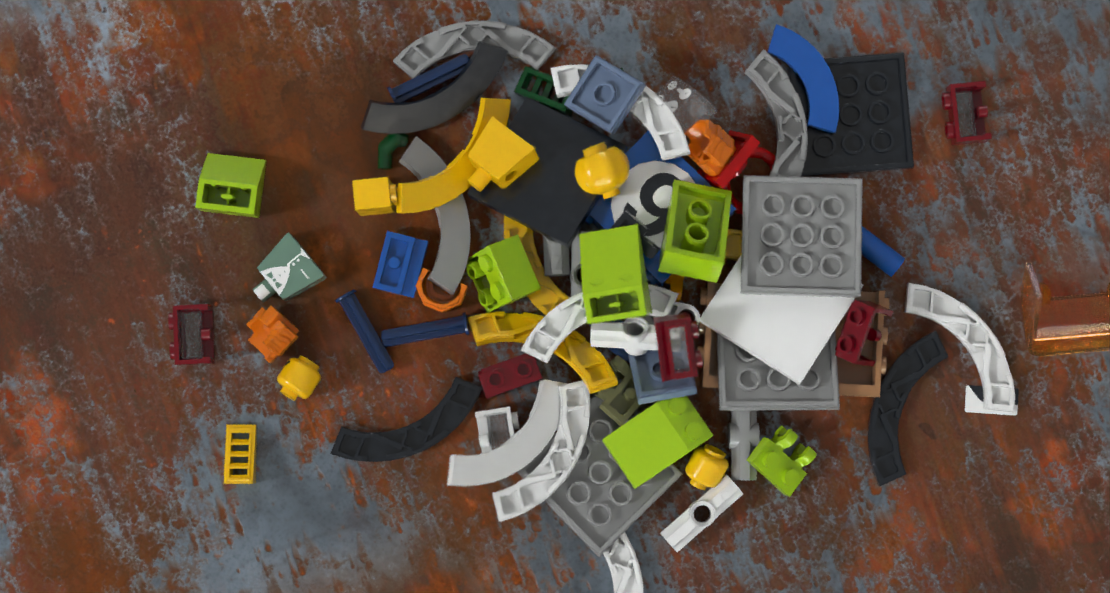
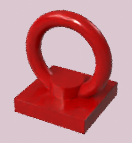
M730 130L727 134L734 139L736 151L719 175L709 176L701 168L697 172L709 184L731 191L730 180L742 173L747 166L748 158L761 159L772 170L775 155L765 148L758 147L760 142L753 135ZM732 193L731 204L736 208L735 212L742 215V202L737 200Z

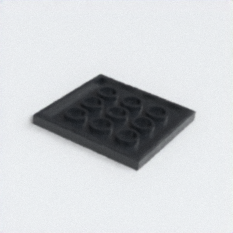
M904 52L824 58L834 77L838 91V125L835 134L807 126V157L801 177L913 169L914 160ZM787 65L788 79L800 97L807 123L809 106L806 88L799 75Z
M527 97L508 128L535 148L539 160L504 189L490 181L481 192L471 187L467 194L469 198L569 248L600 195L587 193L576 181L575 166L577 160L584 157L582 150L601 142H605L606 148L615 146L622 150L624 154H626L628 148L627 145Z

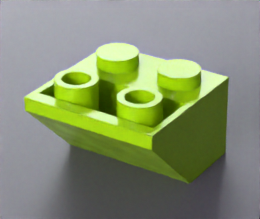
M208 153L199 177L195 208L204 212L259 218L266 160Z
M518 235L488 245L468 258L466 266L468 276L473 280L478 291L479 302L487 313L500 309L541 289Z

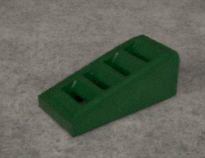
M525 66L514 90L515 94L525 98L528 97L567 116H571L573 113L572 110L564 105L569 96L565 97L562 103L563 97L558 98L556 94L553 100L549 99L555 87L552 75ZM532 77H536L537 79L531 92L527 91ZM545 81L547 82V84L542 93V96L538 95L543 85V82Z

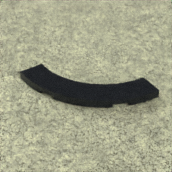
M479 41L469 62L451 84L424 97V99L409 103H388L370 100L361 128L376 133L399 134L421 131L450 120L473 104L486 91L499 72L508 51L505 48Z
M933 331L916 341L895 360L881 380L880 397L873 399L868 421L867 443L872 471L878 486L906 475L899 451V418L901 417L908 394L915 383L929 369L948 358L937 331Z
M455 377L445 397L430 413L420 420L396 430L362 432L341 426L331 454L356 461L381 462L406 458L420 453L443 440L462 423L477 402L483 387Z

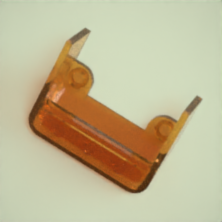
M1025 263L1021 288V304L1025 342L1028 352L1033 356H1051L1110 350V283L1108 284L1107 292L1051 297L1049 286L1037 281L1032 263Z

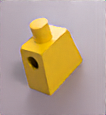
M492 116L469 152L468 158L477 170L467 181L479 192L490 181L504 189L539 160V156L532 145Z

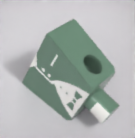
M288 232L257 267L265 279L252 290L263 303L276 292L284 301H288L322 282L327 276L294 236Z

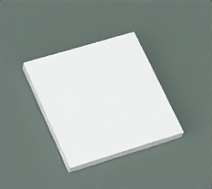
M740 256L699 321L800 385L855 298L740 294Z

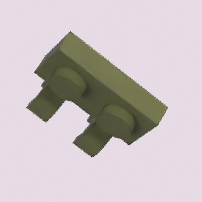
M616 355L609 364L616 377L622 380L614 389L610 387L592 394L604 400L599 408L621 427L640 405H638L631 368L619 355Z

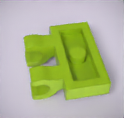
M780 426L771 440L766 437L762 438L747 458V461L781 493L790 497L807 475L802 467L810 464L815 459L817 453L811 447H805L799 443L791 456H787L783 450L792 446L796 442L798 435L791 429L786 430L783 426Z

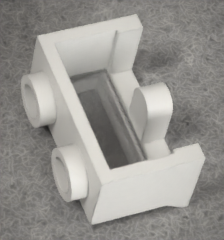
M510 407L475 412L482 453L500 447L514 435V430L520 429L517 412H511Z

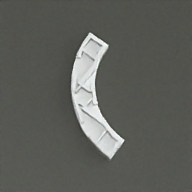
M563 65L551 68L558 98L567 97L571 94L588 68V65ZM646 86L629 112L637 117L648 129L656 142L662 161L691 154L679 121L665 102Z
M907 283L904 313L928 318L949 330L961 341L972 356L980 374L984 396L983 409L1015 412L1013 377L1010 373L1005 352L989 326L967 305L944 292L924 285Z
M648 284L653 312L649 316H668L678 293ZM580 292L573 295L547 313L529 334L520 351L548 363L560 343L576 328L587 322L583 293Z
M546 379L540 380L529 419L521 430H518L500 447L477 455H450L447 485L475 486L492 483L516 473L529 464L542 452L558 428L560 416L558 386L568 383Z
M583 380L558 386L560 397L559 424L554 441L541 463L518 483L492 493L499 522L517 517L542 503L559 488L573 470L586 441L591 411L590 393Z
M624 532L603 553L611 571L614 593H643L640 565L635 551Z

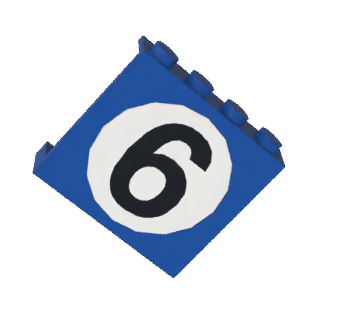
M647 131L625 154L629 161L630 172L627 180L619 188L620 194L608 199H603L601 194L585 223L587 225L593 223L599 230L610 229L625 210L630 212L649 228L644 236L660 248V251L651 260L644 254L643 257L648 284H657L659 287H662L665 281L672 275L660 272L658 268L674 179L710 187L713 186L682 157L662 161L656 142L650 132ZM732 204L730 206L729 218L734 214L736 208Z

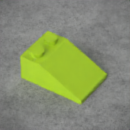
M674 179L658 271L717 283L725 262L732 191Z
M683 396L657 401L603 438L602 441L629 482L636 489L714 435L688 397Z

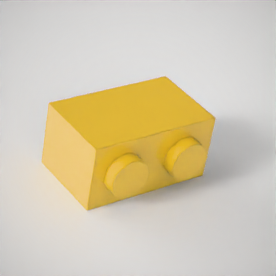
M388 177L352 180L355 210L360 216L395 213L398 187L396 188V184H392Z

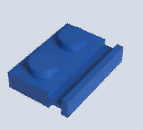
M387 231L373 288L415 298L416 284L422 271L429 241Z

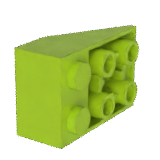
M638 224L579 234L582 293L587 324L652 314Z

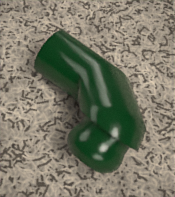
M406 133L388 134L379 143L378 169L392 170L393 152L398 147H406L408 144V135Z

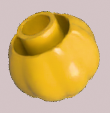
M605 142L583 149L584 157L578 159L575 166V178L579 186L589 194H602L603 199L620 194L619 188L627 180L630 172L629 161L624 152L615 146L606 148Z

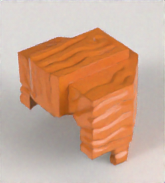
M709 119L698 120L684 133L689 139L688 145L691 152L687 156L693 159L709 176H718L736 151L734 139L718 124L714 125Z
M422 269L416 288L424 306L441 313L461 306L468 290L467 285L459 283L454 294L450 295L427 279L431 273L430 270Z
M272 305L267 310L262 307L254 315L253 319L246 324L253 331L248 341L265 356L269 363H272L278 356L281 357L285 350H288L299 337L297 335L299 330Z

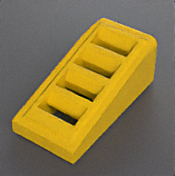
M256 424L226 425L224 484L256 483ZM233 433H249V439H233ZM233 445H249V450L233 451ZM233 457H248V463H233ZM233 469H247V475H233Z

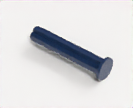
M463 54L392 89L389 86L387 89L394 103L405 102L459 76L470 59L466 54Z
M356 289L349 291L337 298L335 302H340L378 372L381 374L394 367V363L355 295Z
M466 312L462 313L463 316L383 330L381 332L383 346L391 347L466 333L468 336L470 335Z

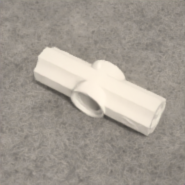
M631 317L623 323L591 324L590 344L591 347L623 348L628 354L633 356L643 355L648 350H657L655 325L648 324L641 317ZM682 327L669 329L672 351L679 352L681 349Z
M725 475L716 487L710 488L698 500L691 503L689 508L661 531L660 534L676 552L680 551L743 495L742 491L728 475ZM700 505L707 506L710 513L708 519L703 522H699L694 518V510Z

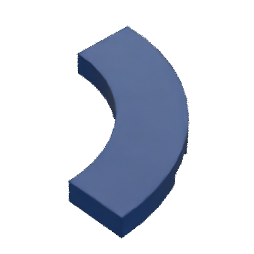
M776 24L768 53L785 62L801 78L808 98L809 113L807 126L835 134L839 119V97L829 66L816 48L794 31Z

